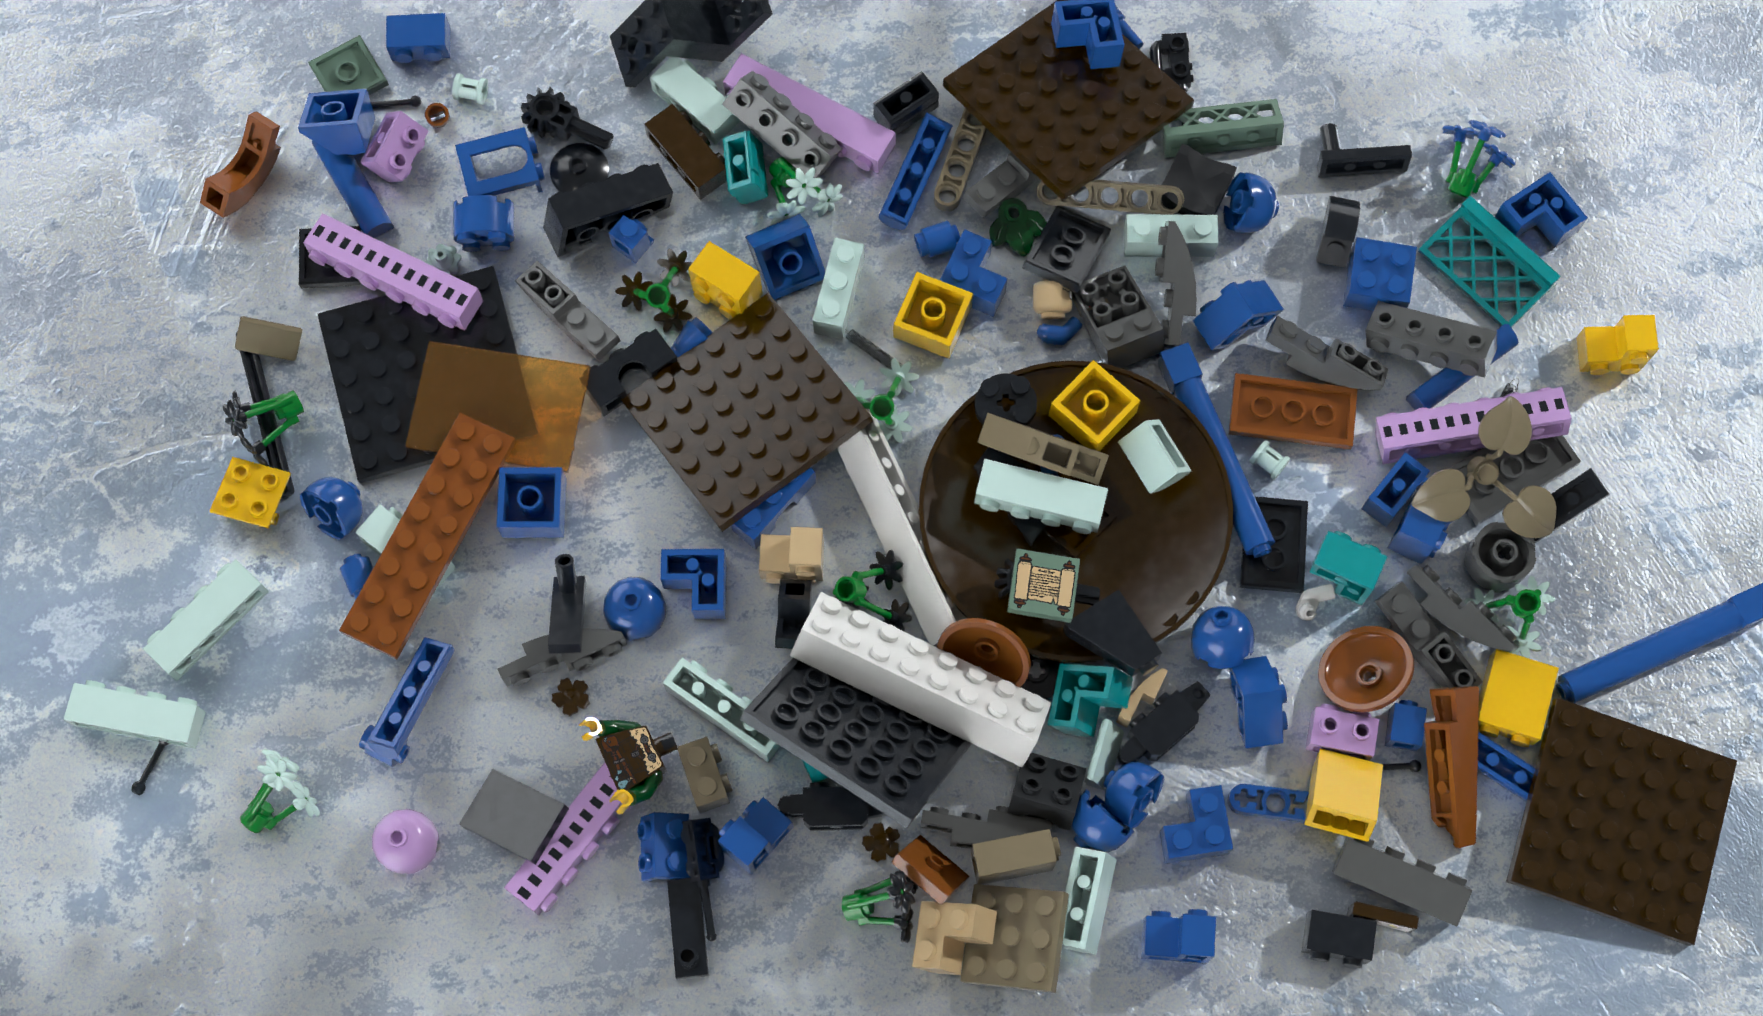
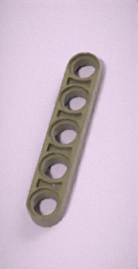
M966 108L963 111L934 191L935 205L938 209L946 212L953 211L959 206L987 130L982 123L980 125H972L968 122L967 118L971 113ZM962 139H970L974 142L975 146L969 151H963L958 147V143ZM958 164L964 167L965 173L962 176L955 177L949 173L948 169L952 165ZM950 190L955 194L956 198L952 202L945 203L940 200L939 194L942 191Z
M1093 179L1085 185L1089 192V196L1085 201H1078L1073 194L1064 201L1058 196L1051 199L1045 196L1043 190L1045 184L1042 181L1037 187V196L1044 204L1173 215L1182 208L1185 201L1184 195L1179 188L1168 185ZM1107 187L1114 188L1118 192L1117 202L1112 204L1105 202L1102 197L1103 190ZM1143 190L1147 193L1148 202L1146 205L1138 206L1134 204L1132 200L1134 191ZM1171 192L1177 196L1178 205L1175 208L1169 209L1163 205L1162 196L1165 193Z

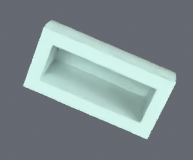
M1159 419L1145 420L1118 441L1150 494L1169 487L1192 472Z

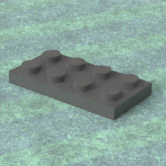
M1561 435L1530 440L1527 448L1522 453L1511 455L1503 451L1502 456L1494 459L1493 462L1499 469L1497 480L1518 496L1523 488L1532 485L1542 487L1578 466L1581 460L1564 436ZM1482 448L1448 469H1456L1462 472L1466 485L1468 480L1466 477L1467 465L1470 460L1477 456L1486 457L1487 454H1493L1497 450ZM1474 480L1472 488L1466 491L1470 497V506L1466 512L1475 525H1478L1502 511L1513 500L1495 485H1482Z

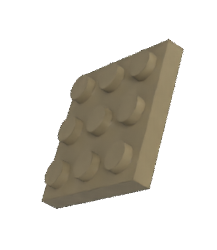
M974 884L971 904H977L997 911L993 944H965L960 981L968 984L1056 993L1069 894L1062 891Z

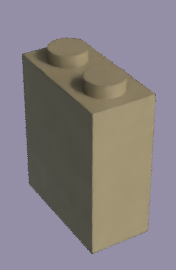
M1050 829L972 844L971 859L977 884H987L1053 871L1056 862L1059 861V856H1061L1058 838L1051 836Z

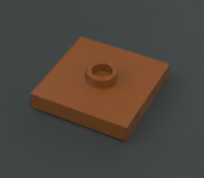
M922 835L914 839L892 860V864L903 871L908 878L941 905L970 877Z

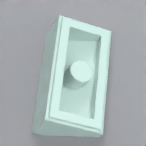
M1108 719L1102 720L1084 782L1087 786L1106 791V788L1103 786L1104 781L1110 771L1114 770L1116 757L1118 756L1117 754L1119 753L1124 731Z

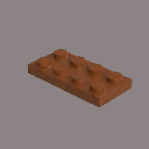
M1235 373L1228 435L1351 450L1354 440L1358 389Z

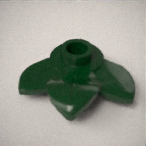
M1017 198L1007 199L1000 205L998 218L991 224L989 229L992 246H999L1007 242L1015 253L1025 257L1032 248L1034 236L1039 237L1047 222L1038 211L1027 209L1023 201ZM1010 208L1018 210L1019 215L1017 218L1010 217L1008 213Z

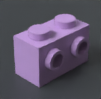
M402 111L388 112L384 116L360 163L386 182L403 181L412 170L411 164L415 156L421 152L425 145L424 139L428 130Z
M1321 704L1320 707L1316 706L1310 715L1305 750L1319 752V749L1322 748L1370 761L1375 753L1380 719L1372 718L1369 712H1342L1338 706L1331 704Z

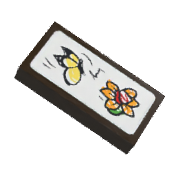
M1357 901L1348 907L1347 916L1377 921V925L1409 933L1415 931L1418 927L1419 918L1415 915Z

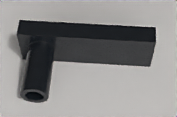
M1329 123L1320 127L1323 151L1320 153L1317 164L1318 177L1407 172L1412 157L1410 145L1341 149L1337 125Z
M1593 468L1588 469L1552 493L1556 502L1554 531L1611 494ZM1541 537V538H1533V539H1534V542L1536 543V542L1540 541L1541 539H1543L1544 537Z
M561 554L555 558L557 577H554L548 637L549 654L577 653L582 650L586 579L585 576H576L573 557L569 554Z
M691 878L667 880L676 979L709 976L701 890L697 887V881L691 882Z

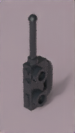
M1187 33L1162 34L1161 39L1155 41L1150 47V60L1187 92L1191 82L1194 81L1193 75L1190 73L1192 63H1189ZM1161 53L1162 55H1168L1169 68H1165V70L1162 67Z
M710 817L683 821L681 839L686 844L687 850L686 871L691 877V882L697 881V887L701 890L707 930L706 938L708 941H714L717 934H715L708 886H710V879L720 878L719 872L723 869L725 861L724 852L718 842L721 838L719 835L720 830L715 824L711 823Z

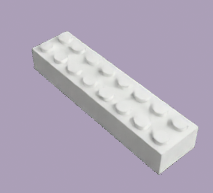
M823 592L819 594L790 654L791 657L1022 768L1038 741L1051 705L1050 701L1043 699L1037 694L1018 687L1010 681L993 675L981 667L968 663L949 652L938 649L922 639L916 638Z

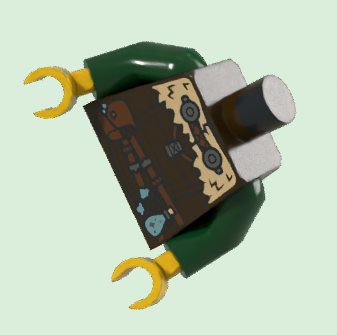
M588 717L583 720L579 726H587L591 732L581 736L582 739L588 741L596 735L599 736L595 740L617 788L609 802L619 800L623 804L617 809V814H623L629 806H634L650 799L662 783L663 774L667 771L661 757L678 749L672 733L669 732L653 739L648 727L641 726L638 722L616 719L598 721L594 717Z

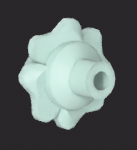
M439 243L436 249L431 248L428 250V258L425 263L450 274V272H458V263L462 258L460 254L456 253L455 246L447 247Z

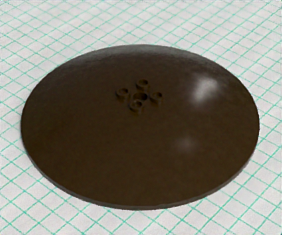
M1090 361L1048 362L1009 373L1027 378L1030 386L1036 393V415L1028 427L1050 435L1058 434L1067 441L1082 445L1049 416L1051 403L1091 363ZM1102 363L1098 364L1140 399L1137 413L1101 449L1100 452L1108 454L1109 457L1099 485L1058 472L1059 477L1108 488L1097 533L1082 534L1074 531L1071 526L1060 524V526L1054 527L1047 525L1032 547H1030L1025 541L1023 534L1016 525H1013L1004 510L998 509L997 512L982 509L980 504L975 503V495L980 477L974 470V466L988 449V446L977 443L983 423L981 424L975 414L976 393L960 406L939 433L929 453L920 486L919 521L925 553L936 579L952 603L967 619L980 618L991 620L1010 629L1022 640L1029 655L1057 662L1088 663L1106 660L1067 637L1063 632L1066 622L1007 612L1009 597L1000 600L998 594L1002 589L995 588L994 582L1000 579L996 575V571L998 568H1005V560L1009 558L1014 562L1016 549L1080 559L1077 584L1098 587L1100 589L1099 601L1119 589L1155 643H1158L1183 625L1203 604L1211 592L1224 566L1233 528V503L1227 471L1216 445L1198 418L1180 400L1153 381L1132 371ZM1003 398L1001 402H997V405L1002 406L1004 411H1009L1010 406L1014 405V402L1009 401L1008 398ZM1159 419L1192 472L1169 487L1150 494L1118 441L1145 420ZM1009 455L1028 469L1041 472L1039 465ZM1075 602L1073 618L1090 608L1091 605Z

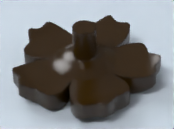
M569 678L561 679L560 684L557 686L560 692L552 694V702L558 708L563 707L562 712L564 715L572 716L578 713V707L587 709L588 705H590L589 695L584 694L589 688L584 680H575L572 685Z
M881 822L878 824L874 823L873 828L869 830L871 836H863L862 845L867 852L872 851L871 860L877 863L881 860H886V854L891 858H895L899 853V844L895 842L900 838L898 829L888 827L884 830Z

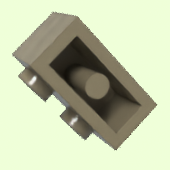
M704 737L678 746L677 750L699 813L729 804L727 793L732 792L727 773L720 775L717 763L722 762V758L717 744L710 745L708 737Z

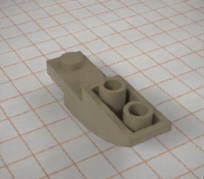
M990 413L986 415L977 443L1096 485H1099L1109 457L1108 454Z

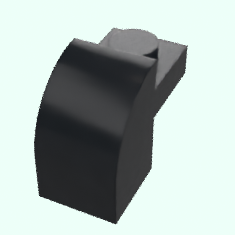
M1329 196L1316 262L1347 267L1352 243L1355 240L1360 215L1359 201Z
M780 578L775 648L793 649L801 629L811 612L812 580Z

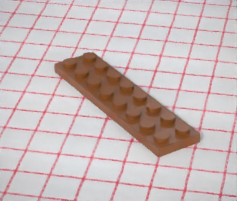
M459 413L339 631L342 634L396 660L399 658L498 477L499 467L504 466L517 441L514 437Z

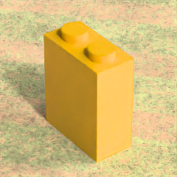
M1496 649L1489 656L1479 693V732L1488 737L1497 738L1500 735L1509 738L1512 744L1520 747L1533 746L1540 741L1559 668Z
M1320 748L1312 767L1304 825L1369 842L1378 818L1383 764Z

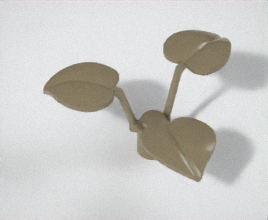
M1509 396L1484 415L1478 428V436L1481 443L1486 448L1497 451L1493 454H1487L1486 457L1477 456L1470 460L1467 465L1466 477L1468 480L1466 485L1463 473L1456 469H1443L1430 476L1413 497L1411 505L1415 509L1442 522L1455 521L1462 517L1470 506V497L1466 491L1472 488L1473 481L1475 480L1482 485H1495L1513 500L1504 507L1502 515L1506 525L1516 534L1528 538H1541L1550 535L1554 531L1556 502L1548 490L1541 486L1532 485L1523 488L1517 496L1497 480L1499 469L1493 460L1501 457L1503 451L1511 455L1522 453L1530 443L1532 436V425L1527 411L1516 398Z

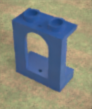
M525 127L455 145L468 196H496L536 185L538 193L543 192L540 181L545 180L541 162L535 164L533 155L538 154V149L534 136L528 137ZM513 146L520 147L526 151L528 160L522 169L478 181L472 156Z

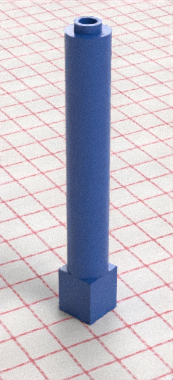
M1187 342L1160 352L1158 366L1170 393L1175 395L1198 418L1220 453L1231 487L1233 526L1246 555H1254L1255 558L1270 553L1272 551L1271 546L1274 545L1275 540L1203 384V373L1189 343Z
M1763 583L1734 595L1716 606L1559 675L1558 683L1556 684L1561 699L1575 704L1731 633H1737L1763 621Z

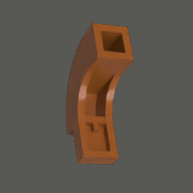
M257 111L249 114L243 139L236 155L223 170L205 179L200 203L222 218L244 206L265 182L277 160L281 147L275 143L280 126Z

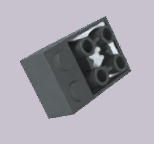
M1125 265L1084 281L1078 293L1072 291L1085 326L1103 364L1123 368L1165 351L1163 327ZM1100 298H1107L1109 304L1106 302H1101ZM1085 305L1092 306L1093 310L1087 311Z

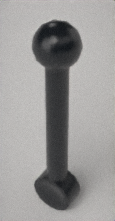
M415 95L410 99L371 102L372 108L401 105L419 107L422 101L419 96Z
M159 741L139 781L134 782L131 787V791L134 794L141 795L146 789L145 782L164 747L169 745V743Z
M1412 760L1410 763L1383 764V770L1410 769L1412 772H1419L1422 767L1418 760Z

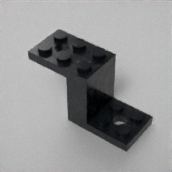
M644 0L609 37L625 86L636 87L667 56L723 62L773 13L768 0Z

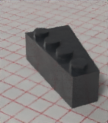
M659 163L650 166L641 165L633 171L622 175L616 173L609 176L606 180L597 183L588 182L578 189L555 193L551 198H548L543 229L557 257L567 253L566 247L579 242L582 247L591 243V238L604 230L609 234L623 215L631 220L637 219L640 221L669 208L673 191Z

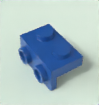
M653 812L641 817L637 833L638 838L641 840L638 868L641 872L642 881L691 878L686 871L688 858L686 844L681 839L682 822L689 820V814Z

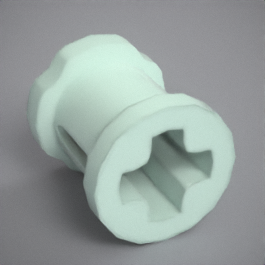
M457 73L452 88L453 99H471L483 105L488 94V79L481 78L480 80L464 78L463 74Z
M1265 440L1249 462L1251 464H1258L1271 474V479L1275 480L1291 458L1280 455Z

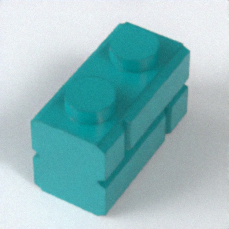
M743 131L724 137L723 148L728 192L733 197H736V200L741 204H749L767 198L768 187L765 160L763 158V144L757 138L755 139V136L750 131Z

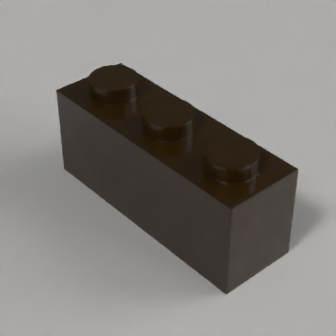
M671 104L644 124L646 135L695 195L702 200L727 181L725 158L719 152L715 154L709 147L711 144L702 131L697 133L691 126L693 125L692 120L684 110L679 112Z

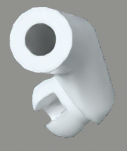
M1332 584L1304 590L1296 605L1297 616L1302 620L1310 621L1316 616L1315 612L1319 602L1335 599Z

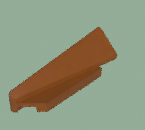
M1477 686L1430 689L1435 721L1424 723L1431 819L1438 827H1445L1454 838L1453 845L1455 848H1462L1476 843L1479 688Z

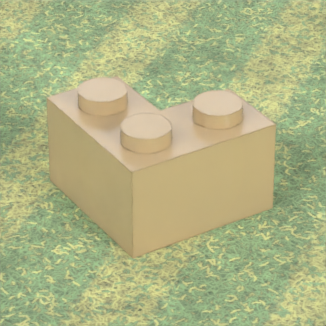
M791 527L790 535L761 534L760 579H766V582L772 584H780V578L812 580V585L816 581H823V528Z
M921 901L912 967L931 973L961 975L965 943L993 944L997 911L977 904L944 902L941 905L938 902Z

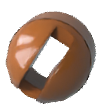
M432 103L425 111V118L428 124L434 128L444 127L449 121V111L441 103ZM443 113L445 114V117L435 120L433 122L431 121V118L437 117Z

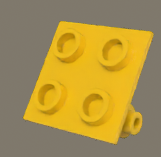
M232 456L209 512L268 529L271 525L276 526L279 521V514L275 512L291 473Z

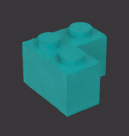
M1328 530L1309 572L1335 583V594L1362 606L1374 590L1388 556L1381 554V550L1373 545H1361L1352 541V538L1343 532L1334 531L1333 533Z
M1060 663L1048 726L1067 735L1094 737L1100 706L1128 708L1133 677L1115 667Z

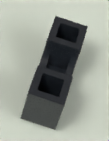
M655 328L651 332L641 333L635 338L634 343L627 348H620L614 351L609 356V360L600 366L594 365L587 369L583 377L580 378L584 391L604 417L623 404L621 398L627 397L626 390L621 384L627 373L638 370L654 378L658 375L657 372L678 360L675 353Z

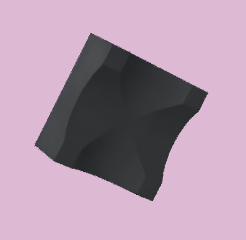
M1182 143L1162 185L1174 186L1182 191L1185 201L1177 213L1182 215H1216L1234 178L1237 167L1205 157L1192 147ZM1167 192L1162 196V203L1166 208L1172 209L1178 205V198L1174 193Z
M1031 752L1023 768L1020 767L1007 813L1018 816H1038L1051 821L1059 828L1070 831L1087 768Z

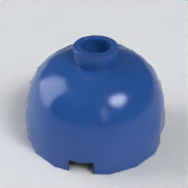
M1238 173L1227 190L1226 196L1231 197L1230 208L1224 206L1223 209L1224 223L1227 229L1239 233H1254L1263 230L1271 222L1272 218L1277 215L1279 210V202L1277 201L1272 184L1267 179L1253 173Z
M336 477L318 479L307 486L300 494L301 505L308 517L312 518L315 515L323 523L317 527L328 536L338 540L354 530L363 513L359 489L352 482H346Z
M627 577L617 581L609 588L604 598L603 614L611 630L622 632L626 640L635 641L634 639L651 637L661 628L666 618V603L661 591L651 581L642 577Z
M1230 606L1209 608L1202 612L1193 624L1191 649L1195 658L1199 660L1200 657L1202 660L1207 661L1209 667L1219 669L1236 667L1244 663V658L1249 653L1251 656L1254 652L1255 639L1253 627L1250 620L1236 608Z
M1130 762L1121 766L1117 771H1110L1103 784L1106 788L1104 797L1108 811L1117 817L1122 824L1132 829L1137 827L1148 815L1143 810L1151 800L1155 804L1164 782L1162 772L1141 762Z
M1085 790L1080 795L1071 828L1076 833L1073 840L1081 848H1093L1101 852H1111L1122 846L1131 837L1134 830L1128 826L1124 829L1119 823V819L1108 811L1105 801L1097 795L1090 799L1089 790Z

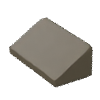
M242 316L240 317L235 349L295 361L303 329Z

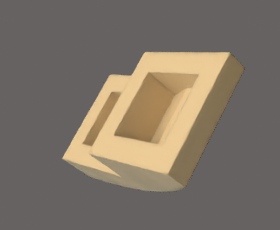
M1161 668L1137 687L1129 697L1128 708H1122L1116 723L1128 727L1140 700L1150 705L1153 704L1168 670Z

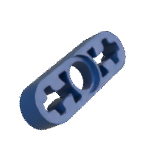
M1239 784L1230 791L1227 801L1229 808L1239 815L1305 823L1306 815L1304 814V809L1294 807L1292 814H1288V810L1291 804L1290 797H1294L1292 804L1300 805L1304 803L1305 799H1308L1309 792ZM1241 791L1246 792L1247 798L1256 799L1258 793H1262L1259 802L1260 810L1255 809L1257 806L1255 802H1248L1245 807H1240V801L1235 800L1234 797L1239 796ZM1268 796H1280L1284 802L1283 809L1279 812L1269 810L1266 805Z

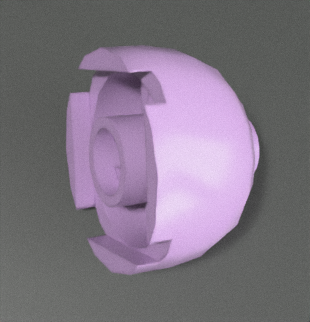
M411 809L395 810L385 815L376 825L372 835V849L377 860L386 869L399 874H413L426 868L435 858L439 836L434 823L424 814Z

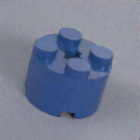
M492 195L466 196L462 198L461 204L457 200L454 201V241L461 244L462 250L466 252L480 251L483 246H492V249L497 251L509 250L510 243L514 241V203L506 198L505 203L497 202V196Z

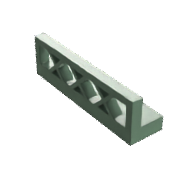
M1277 99L1191 108L1174 120L1185 123L1183 126L1169 127V124H1167L1162 129L1163 153L1165 158L1176 157L1182 143L1192 147L1200 154L1282 145L1284 121ZM1272 110L1273 116L1263 117L1257 113L1259 111ZM1231 114H1239L1243 116V118L1240 120H1232L1228 118V116ZM1209 117L1214 121L1212 123H1202L1198 120Z

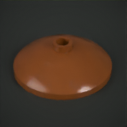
M969 618L956 621L942 632L937 643L938 649L981 667L983 670L1010 681L1018 687L1025 683L1030 672V655L1022 640L1007 627L991 620Z
M1379 626L1355 628L1340 635L1325 650L1319 664V682L1327 698L1336 706L1351 712L1376 711L1390 705L1406 691L1414 673V658L1407 642L1396 632ZM1376 677L1373 681L1367 682L1370 678Z

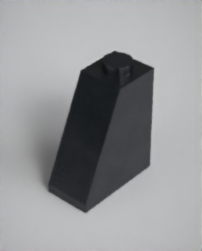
M1119 589L1072 618L1071 623L1066 622L1063 632L1067 637L1131 677L1139 672L1144 676L1159 666L1157 661L1161 657V650Z

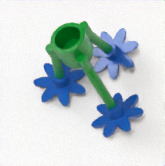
M1470 120L1468 123L1471 124V127L1464 129L1460 125H1445L1442 128V133L1454 134L1453 142H1455L1451 168L1446 182L1450 183L1447 190L1465 198L1471 196L1472 193L1477 194L1482 182L1492 169L1498 167L1501 162L1509 168L1515 166V161L1508 156L1507 152L1500 151L1495 144L1485 143V141H1489L1491 135L1501 139V137L1505 138L1506 134L1495 126L1488 127L1485 122ZM1474 136L1479 138L1466 169L1460 168L1457 173L1462 144L1465 143L1466 138L1474 139ZM1484 147L1486 148L1485 152L1491 156L1488 159V165L1475 180L1476 174L1472 173V170Z

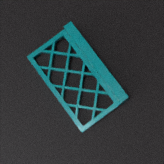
M1471 196L1418 249V252L1500 326L1506 323L1512 328L1557 284L1561 277ZM1461 218L1470 226V236H1452V225ZM1448 230V237H1441ZM1474 231H1476L1480 236H1474ZM1474 241H1487L1492 246V256L1475 257ZM1435 242H1448L1449 257H1436L1428 249ZM1453 242H1470V257H1453ZM1496 250H1497L1502 256H1497ZM1509 261L1514 266L1515 276L1497 277V262ZM1471 262V277L1459 278L1453 273V263ZM1475 262H1492L1493 277H1475ZM1531 281L1540 289L1533 297H1520L1519 282ZM1493 282V298H1481L1476 293V283ZM1497 282H1515V297H1498ZM1520 302H1527V303L1520 309ZM1488 303H1494V309ZM1498 303H1515L1516 314L1509 321L1505 320L1498 313Z

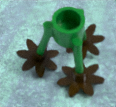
M669 248L667 250L668 260H657L660 266L666 268L660 274V278L663 279L662 282L653 284L652 281H646L642 283V273L640 271L635 274L633 281L627 275H622V281L626 287H619L615 290L619 295H626L622 301V307H627L633 301L636 310L640 311L642 309L641 299L645 300L651 307L659 308L662 311L654 316L653 319L654 321H665L663 325L665 333L671 329L673 324L678 331H681L683 329L681 320H690L693 316L683 311L688 305V300H683L677 304L674 294H671L668 285L672 281V285L676 287L680 277L687 282H691L687 270L693 262H685L687 258L686 250L682 251L677 257L675 252Z

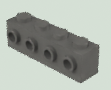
M754 71L740 78L722 104L796 169L800 168L804 175L810 168H815L813 178H819L826 172L843 149L837 144L832 135L818 128L810 116L801 113L792 105L787 96L778 93L769 85L768 80L764 76Z
M1381 301L1377 302L1365 329L1367 347L1377 352L1396 354L1408 360L1430 363L1438 368L1445 367L1461 371L1469 376L1476 375L1485 378L1497 351L1496 330Z
M1346 836L1333 867V874L1456 927L1458 926L1473 891L1465 885L1466 879L1448 872L1447 877L1435 873L1436 866L1417 859L1416 864L1404 859L1405 853L1387 846L1385 851L1373 846V839H1369V842Z

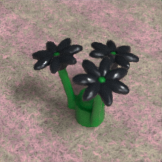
M293 390L250 404V402L241 404L237 392L233 391V403L231 400H228L227 404L223 405V411L228 416L225 418V422L231 424L232 435L239 436L241 443L248 452L253 454L254 459L261 465L269 466L261 454L267 450L266 446L287 428L300 422L297 415L304 413L303 406ZM274 410L279 420L286 419L283 424L262 441L258 440L251 445L244 438L242 429L248 428L246 423L248 418Z
M889 550L886 557L877 551L876 559L879 564H871L869 566L871 570L854 571L851 577H841L836 582L833 595L839 601L858 610L859 606L864 607L884 617L883 622L905 632L902 623H908L912 620V616L906 614L909 609L908 602L900 606L899 602L894 599L891 610L882 609L864 598L869 590V586H866L863 582L864 578L876 576L875 584L878 585L884 581L888 590L893 588V580L898 583L903 581L902 576L896 572L903 567V562H894L893 550Z
M899 870L895 874L891 873L890 878L866 888L854 890V894L843 896L842 911L847 921L857 920L859 926L866 924L894 925V928L902 930L901 942L908 943L911 938L910 930L914 927L911 922L914 914L911 904L915 903V898L909 891L911 890L915 894L918 885L908 878L903 871ZM890 885H893V886H894V887H889V888L887 889V892H885V893H881V894H877V895H873V896L870 895L871 893L876 892V891H878V890H880V889H883V888H885V887H887V886H890ZM891 899L894 901V909H898L901 906V915H895L894 918L872 917L869 915L874 913L875 902Z

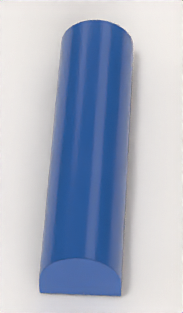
M926 112L878 216L879 220L888 227L896 230L906 229L953 127L952 124Z
M312 140L314 149L362 232L376 238L393 229L394 226L354 156L349 154L336 155Z
M1505 323L1496 330L1497 351L1491 364L1518 345L1517 335L1509 324ZM1444 368L1406 396V401L1414 410L1418 408H1433L1476 375L1469 376L1461 371Z
M424 637L367 740L369 747L374 752L389 759H396L455 652L453 645Z
M1478 732L1477 771L1527 802L1535 768Z

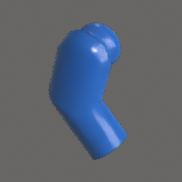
M1072 316L1063 326L1040 325L1037 329V336L1043 343L1062 346L1071 340L1083 327V324L1079 319Z

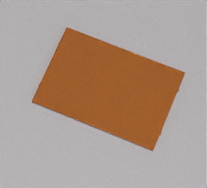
M429 341L406 447L438 453L459 413H462L516 439L517 442L505 463L527 467H562L565 473H569L591 367L590 365Z

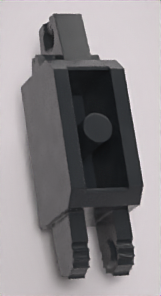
M1197 681L1181 692L1176 690L1171 695L1167 692L1162 694L1152 704L1155 707L1152 712L1147 716L1142 712L1130 722L1129 726L1132 729L1127 735L1129 740L1119 749L1118 756L1116 757L1119 764L1123 766L1130 762H1137L1143 756L1149 761H1158L1195 729V725L1198 724L1199 720L1198 710L1209 699L1210 693Z
M827 782L810 783V787H803V794L783 796L777 804L779 806L778 810L787 818H803L804 825L810 831L862 830L868 824V819L887 816L843 786L829 787Z

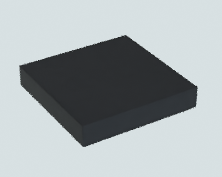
M350 226L361 232L359 226ZM312 228L299 229L298 285L301 289L361 285L359 279L353 276L346 278L336 272L334 267L326 263L322 266L311 260L303 242Z

